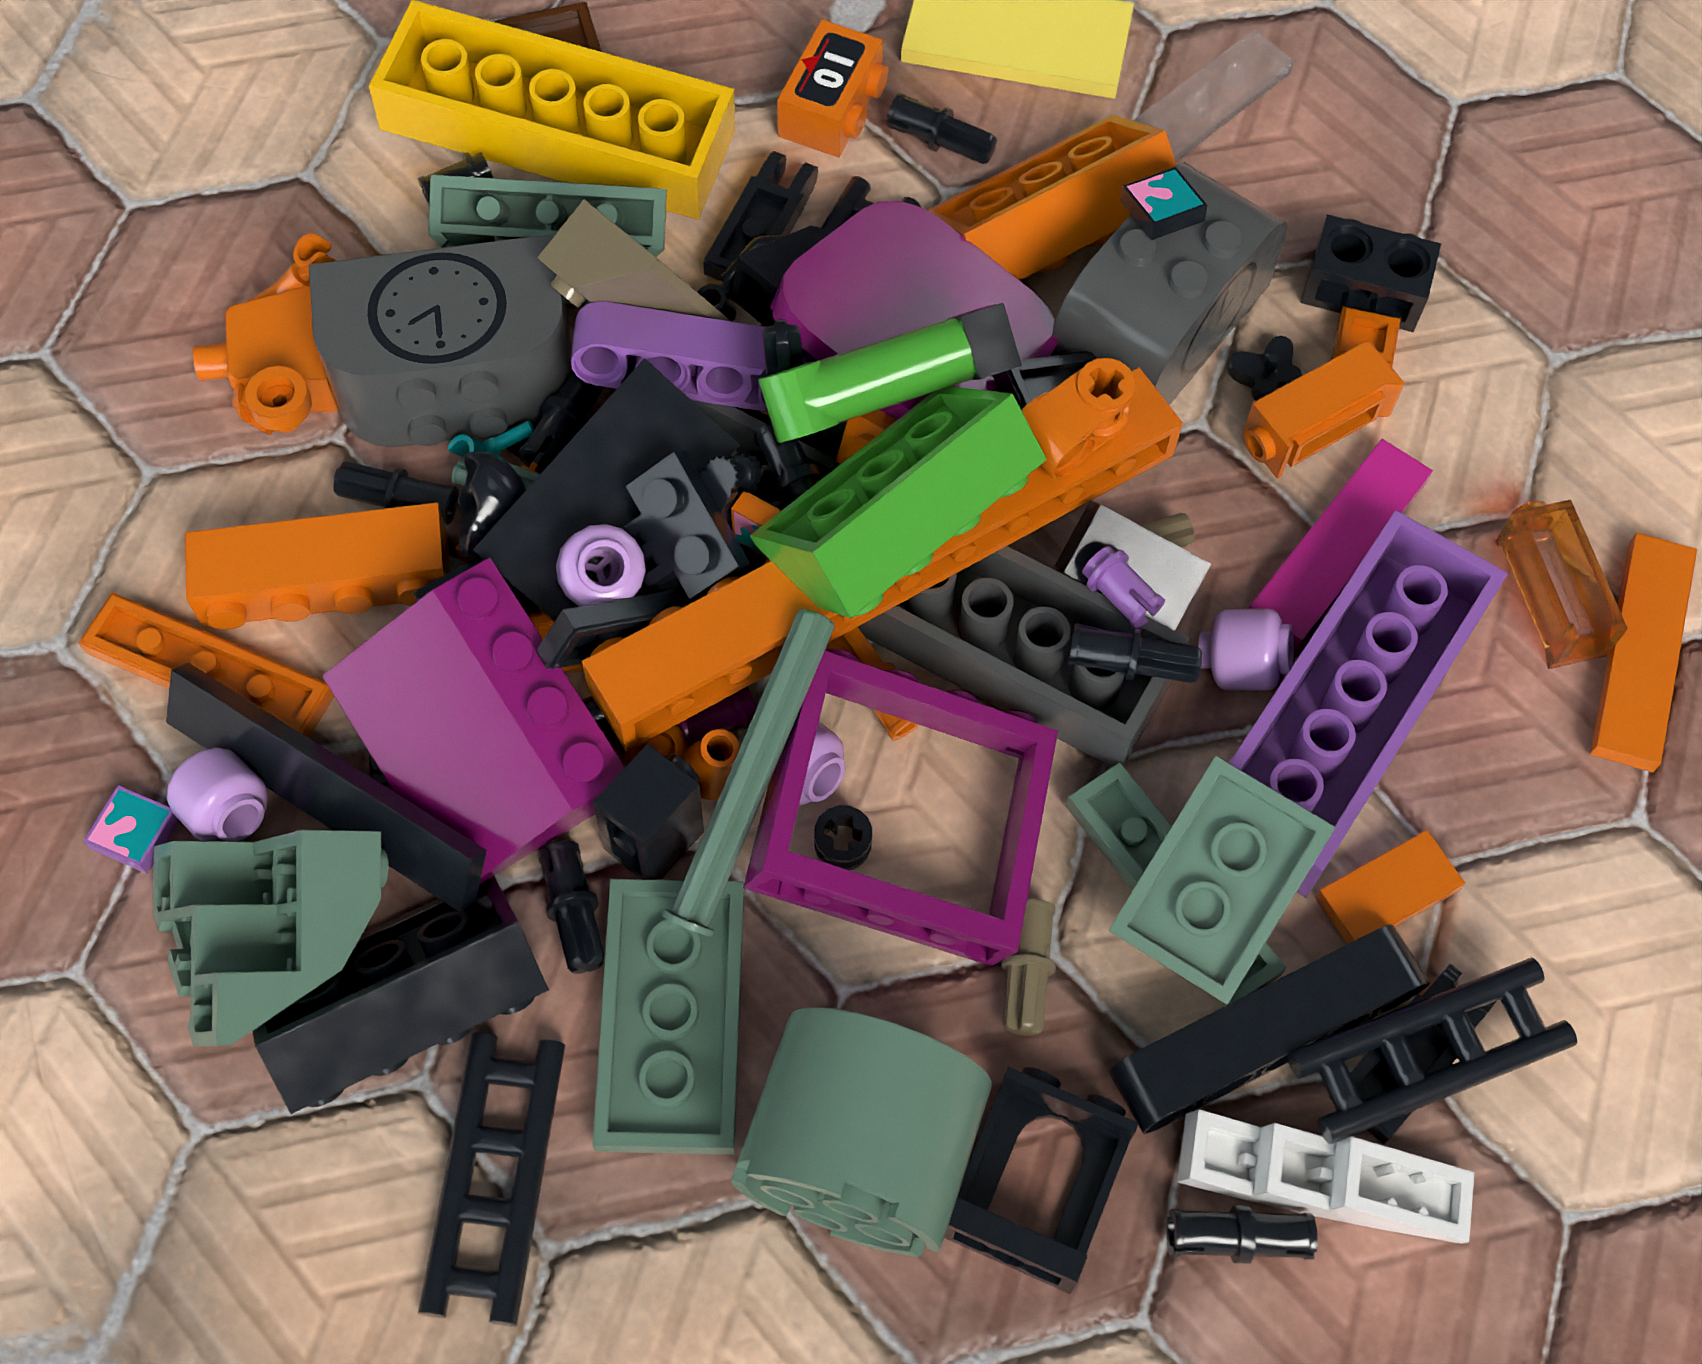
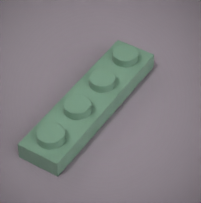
M1120 762L1068 796L1066 807L1133 891L1172 827ZM1267 943L1262 947L1229 1003L1225 1004L1221 1001L1224 1007L1272 983L1283 974L1287 967Z

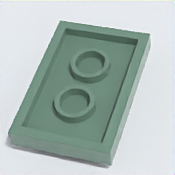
M1215 756L1108 931L1223 1003L1228 1004L1336 827Z

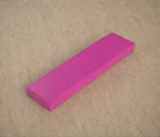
M1381 439L1252 602L1249 609L1269 608L1275 610L1283 624L1292 625L1294 648L1298 650L1337 600L1394 511L1397 510L1402 514L1405 512L1428 482L1433 470L1386 440Z

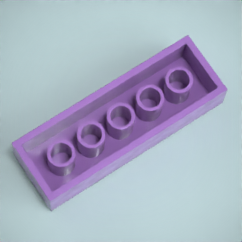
M1397 510L1394 511L1229 762L1230 765L1336 827L1297 890V893L1305 898L1324 871L1508 575L1504 570Z

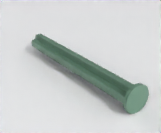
M801 609L797 612L672 911L668 909L663 911L662 917L699 934L709 937L713 936L715 930L709 927L834 630V622L828 617L808 609Z

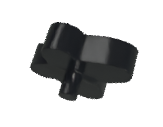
M1276 336L1271 339L1264 353L1257 354L1245 351L1234 353L1228 365L1230 377L1238 383L1252 389L1251 395L1255 401L1301 377L1302 371L1292 363L1294 346L1292 341L1285 336Z

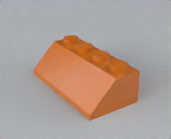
M1111 115L927 211L946 222L960 233L966 241L974 244L1020 281L1037 271H1051L1065 265L1070 260V254L1087 245L1097 246L1106 243L1130 216L1128 210L1121 203L1122 186L1176 166V162L1166 130Z

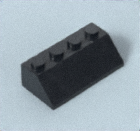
M492 876L479 885L476 903L461 913L438 898L362 933L340 972L254 1029L252 1033L255 1047L290 1114H293L308 1106L320 1107L339 1097L345 1088L372 1075L383 1076L401 1068L408 1061L409 1057L436 1044L448 1045L457 1042L465 1037L472 1027L499 1014L509 1015L519 1012L529 1006L536 996L549 991V988L515 914L495 876Z

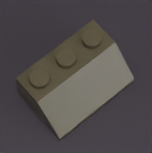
M583 199L537 257L557 274L550 285L578 308L587 299L590 303L606 301L730 321L665 264L585 199Z

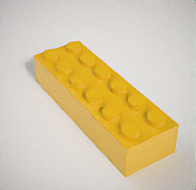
M411 0L369 84L380 130L460 153L469 152L471 156L482 153L486 160L566 183L667 189L666 211L697 220L701 217L735 134V95L733 88L416 0Z

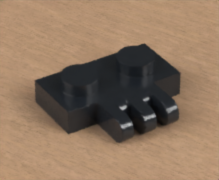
M687 451L673 452L626 486L641 515L621 529L636 540L641 538L643 545L640 548L644 554L645 565L652 560L656 565L654 569L644 575L641 586L644 592H649L659 587L676 575L689 599L701 597L716 583L733 576L750 564Z

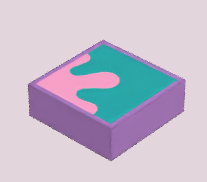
M118 785L83 842L90 850L147 874L153 865L154 846L167 842L179 819L172 813L170 807Z

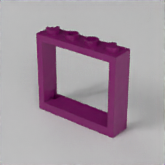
M825 649L768 784L743 888L989 966L997 964L1018 951L1058 730L1038 724L1037 720L1027 713L1020 711L1003 712L979 704L978 699L969 693L957 690L942 691L919 683L917 677L901 670L883 671L860 663L857 657L847 651ZM825 693L1019 758L989 915L788 851Z

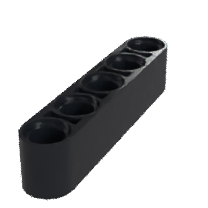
M1387 925L1132 1053L1119 1061L1108 1072L1135 1121L1139 1123L1140 1130L1143 1134H1148L1287 1064L1288 1052L1370 1021L1403 1004L1430 985V981L1394 925Z

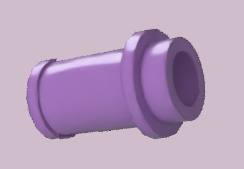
M1111 546L1104 547L1083 568L1082 573L1088 578L1086 586L1092 592L1100 590L1130 621L1134 628H1140L1148 622V619L1144 616L1147 611L1154 617L1163 607L1165 599L1160 594H1157L1127 564L1129 556L1123 550L1116 552Z

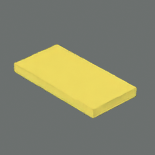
M914 0L901 48V62L1115 99L1134 3L1120 0Z

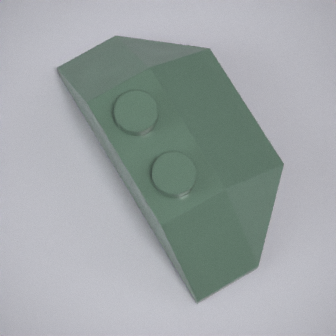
M430 175L429 236L441 248L550 234L555 236L583 199H585L651 254L658 257L665 250L667 189ZM565 298L566 304H573ZM586 299L583 305L589 304L590 301Z

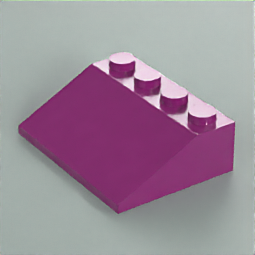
M491 558L484 560L431 590L322 675L391 789L487 850L480 884L595 815L593 801L625 768L562 668L552 670V668L546 669L536 652L543 639Z

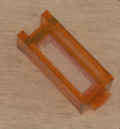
M1537 500L1521 505L1511 513L1495 542L1497 547L1502 546L1542 641L1548 669L1606 657L1628 628L1572 500L1551 504Z

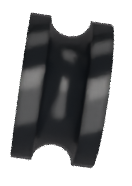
M838 805L827 809L819 816L814 826V850L818 859L847 870H853L861 866L867 860L872 849V826L869 818L861 810L848 805ZM838 826H848L852 828L853 839L860 841V843L855 846L852 842H849L847 851H839L834 849V840L827 833L831 830L837 835Z

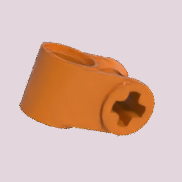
M1097 358L1088 362L1082 369L1051 391L1034 398L1021 410L1047 458L1041 466L1053 479L1062 478L1074 471L1090 454L1112 438L1118 436L1125 429L1129 417L1128 405L1133 399L1136 383L1135 376L1130 368L1121 361L1112 358Z

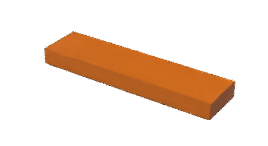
M1638 532L1630 540L1590 755L1652 773L1660 766L1697 548Z
M114 592L110 594L78 642L85 653L168 689L170 688L171 670L190 663L308 738L312 735L334 698L327 683Z

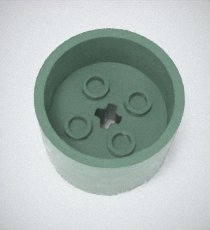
M831 1008L798 1009L790 1014L731 1182L743 1195L779 1215H788L790 1206L793 1205V1213L815 1225L831 1229L830 1236L865 1247L906 1256L921 1257L925 1244L927 1249L940 1253L991 1090L992 1081L984 1069L967 1056L938 1040L912 1029L879 1018Z

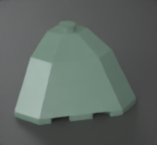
M300 830L256 842L172 841L154 846L153 915L158 931H172L177 949H170L167 961L178 996H191V1016L187 1027L193 1046H227L234 1044L343 969L381 901V888L385 886L388 878V857L386 851L381 848V831Z

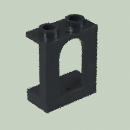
M1007 1067L996 1099L966 1168L945 1239L1070 1294L1078 1283L1088 1257L1087 1251L1128 1145L1139 1123L1126 1118V1110L1110 1099L1098 1095H1088L1085 1100L1060 1089L1061 1082L1045 1071L1033 1067H1024L1022 1072ZM1044 1118L1061 1120L1071 1126L1081 1139L1084 1151L1081 1169L1053 1239L988 1211L1018 1136L1024 1127L1035 1120Z

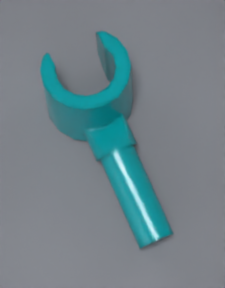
M528 420L483 442L466 434H460L450 441L448 451L460 457H465L469 452H490L497 455L502 450L530 437L535 428L531 421Z

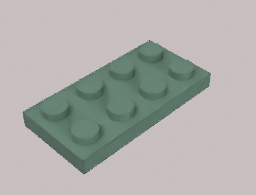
M610 879L593 1148L595 1152L735 1154L744 881L727 882L709 925L715 931L713 936L709 937L691 931L662 917L664 909L672 911L684 880Z

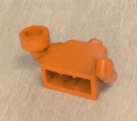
M307 233L297 241L293 251L295 263L274 284L248 301L232 305L225 312L226 342L193 347L194 367L199 381L229 378L233 388L232 403L239 419L268 435H271L273 431L289 433L295 430L307 418L310 412L339 411L313 337L309 275L310 264L334 262L336 260L326 254L332 248L331 243L315 233Z

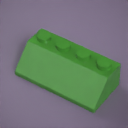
M951 386L927 396L757 529L750 537L756 547L818 608L852 619L854 616L863 615L877 607L884 598V592L903 576L914 574L926 567L933 558L932 553L951 537L964 534L974 528L981 520V513L999 498L1012 495L1023 488L1029 480L1028 475L1044 463L1047 458L1013 393Z

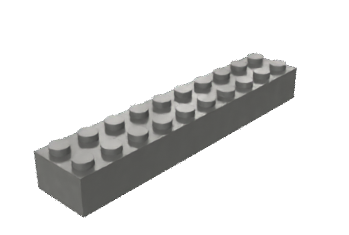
M693 401L740 444L731 456H735L737 453H750V456H756V460L761 461L760 466L763 467L761 470L763 476L760 478L761 483L756 485L758 489L754 496L781 511L786 508V502H780L772 489L775 478L760 447L754 440L756 432L766 423L732 406ZM767 424L776 445H782V442H777L775 433L771 430L770 425ZM799 441L809 463L816 464L823 477L840 465V463L836 462L835 458ZM740 544L750 564L739 572L746 575L763 566L767 558ZM1008 546L858 626L865 638L1004 711H1020L1033 716L1038 724L1058 730L1057 739L1111 767L1119 762L1124 767L1173 681L1134 674L1133 681L1126 680V674L1093 667L1068 665L1075 623L1097 627L1098 629L1133 633L1135 628L1105 595L1097 591L1092 592L1087 586ZM1146 617L1148 622L1138 628L1142 629L1141 637L1187 645L1190 639Z

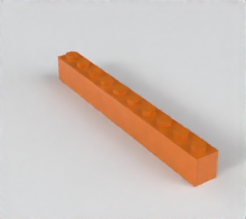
M1139 367L1132 371L1135 376L1136 389L1133 399L1128 405L1129 417L1126 427L1118 436L1112 438L1090 454L1080 466L1062 478L1053 479L1041 465L1028 475L1029 480L1023 488L1012 495L999 498L981 513V520L974 528L964 534L951 537L932 553L933 558L926 567L914 574L903 576L884 592V598L881 603L873 610L863 615L854 616L851 619L820 609L768 558L763 566L740 578L738 576H731L719 581L708 591L706 596L683 608L675 606L660 612L652 619L649 626L626 638L615 637L600 644L591 653L590 657L582 661L588 690L627 752L771 674L796 614L801 609L815 611L834 622V630L829 639L830 642L1172 457L1183 422Z

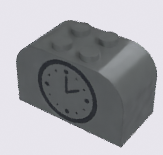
M1181 162L1174 167H1177L1208 205L1205 221L1151 240L1130 214L1085 266L1068 292L1054 323L1052 336L1058 340V343L1050 355L1056 356L1088 351L1089 353L1092 352L1097 358L1119 360L1128 366L1131 371L1140 367L1169 405L1268 288L1287 233V223L1186 162Z
M554 235L310 264L313 337L341 418L347 428L358 438L384 447H401L417 444L431 446L442 441L452 440L460 434H466L470 437L491 438L504 433L507 428L512 429L528 420L531 421L535 428L542 418V405L549 396L557 395L573 370L571 364L572 345L565 297L550 285L557 274L537 258Z

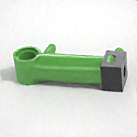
M999 303L956 315L944 321L822 360L793 367L760 378L758 381L777 442L779 443L833 427L840 422L970 380H980L1020 367L1022 364L1004 303Z

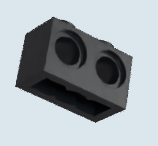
M1327 214L1315 247L1301 303L1341 313L1343 307L1400 318L1399 329L1414 332L1429 298L1441 243L1422 239L1413 234L1399 233L1367 225L1355 219H1344Z

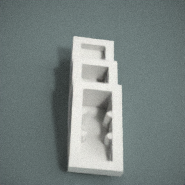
M1199 1109L1186 1114L1178 1183L1298 1213H1312L1316 1217L1456 1243H1466L1470 1240L1474 1172L1352 1136L1333 1144H1328L1322 1136L1277 1123L1258 1127Z

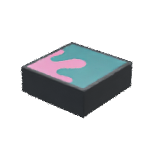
M1177 167L1122 186L1121 203L1151 240L1205 221L1208 205Z

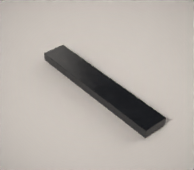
M186 663L171 670L166 717L167 724L206 749L223 748L233 751L264 781L268 789L333 831H381V848L386 851L389 867L460 913L476 903L486 849L192 664Z

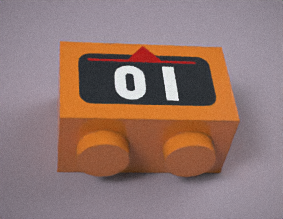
M822 19L777 99L778 137L839 158L850 138L857 139L860 136L866 121V106L871 97L878 99L884 90L889 68L882 64L883 39Z

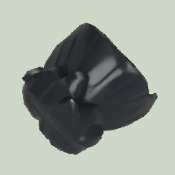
M469 452L465 455L464 462L467 469V477L458 498L463 516L462 528L459 534L460 553L463 557H479L472 550L527 490L525 483L512 466L500 456L490 452Z

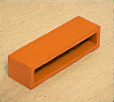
M438 502L185 532L186 600L202 627L212 626L218 629H235L251 621L277 619L285 622H294L307 618L309 614L334 611L346 614H359L367 612L375 606L400 603L412 606L416 603L413 595L414 591L451 571L448 532Z

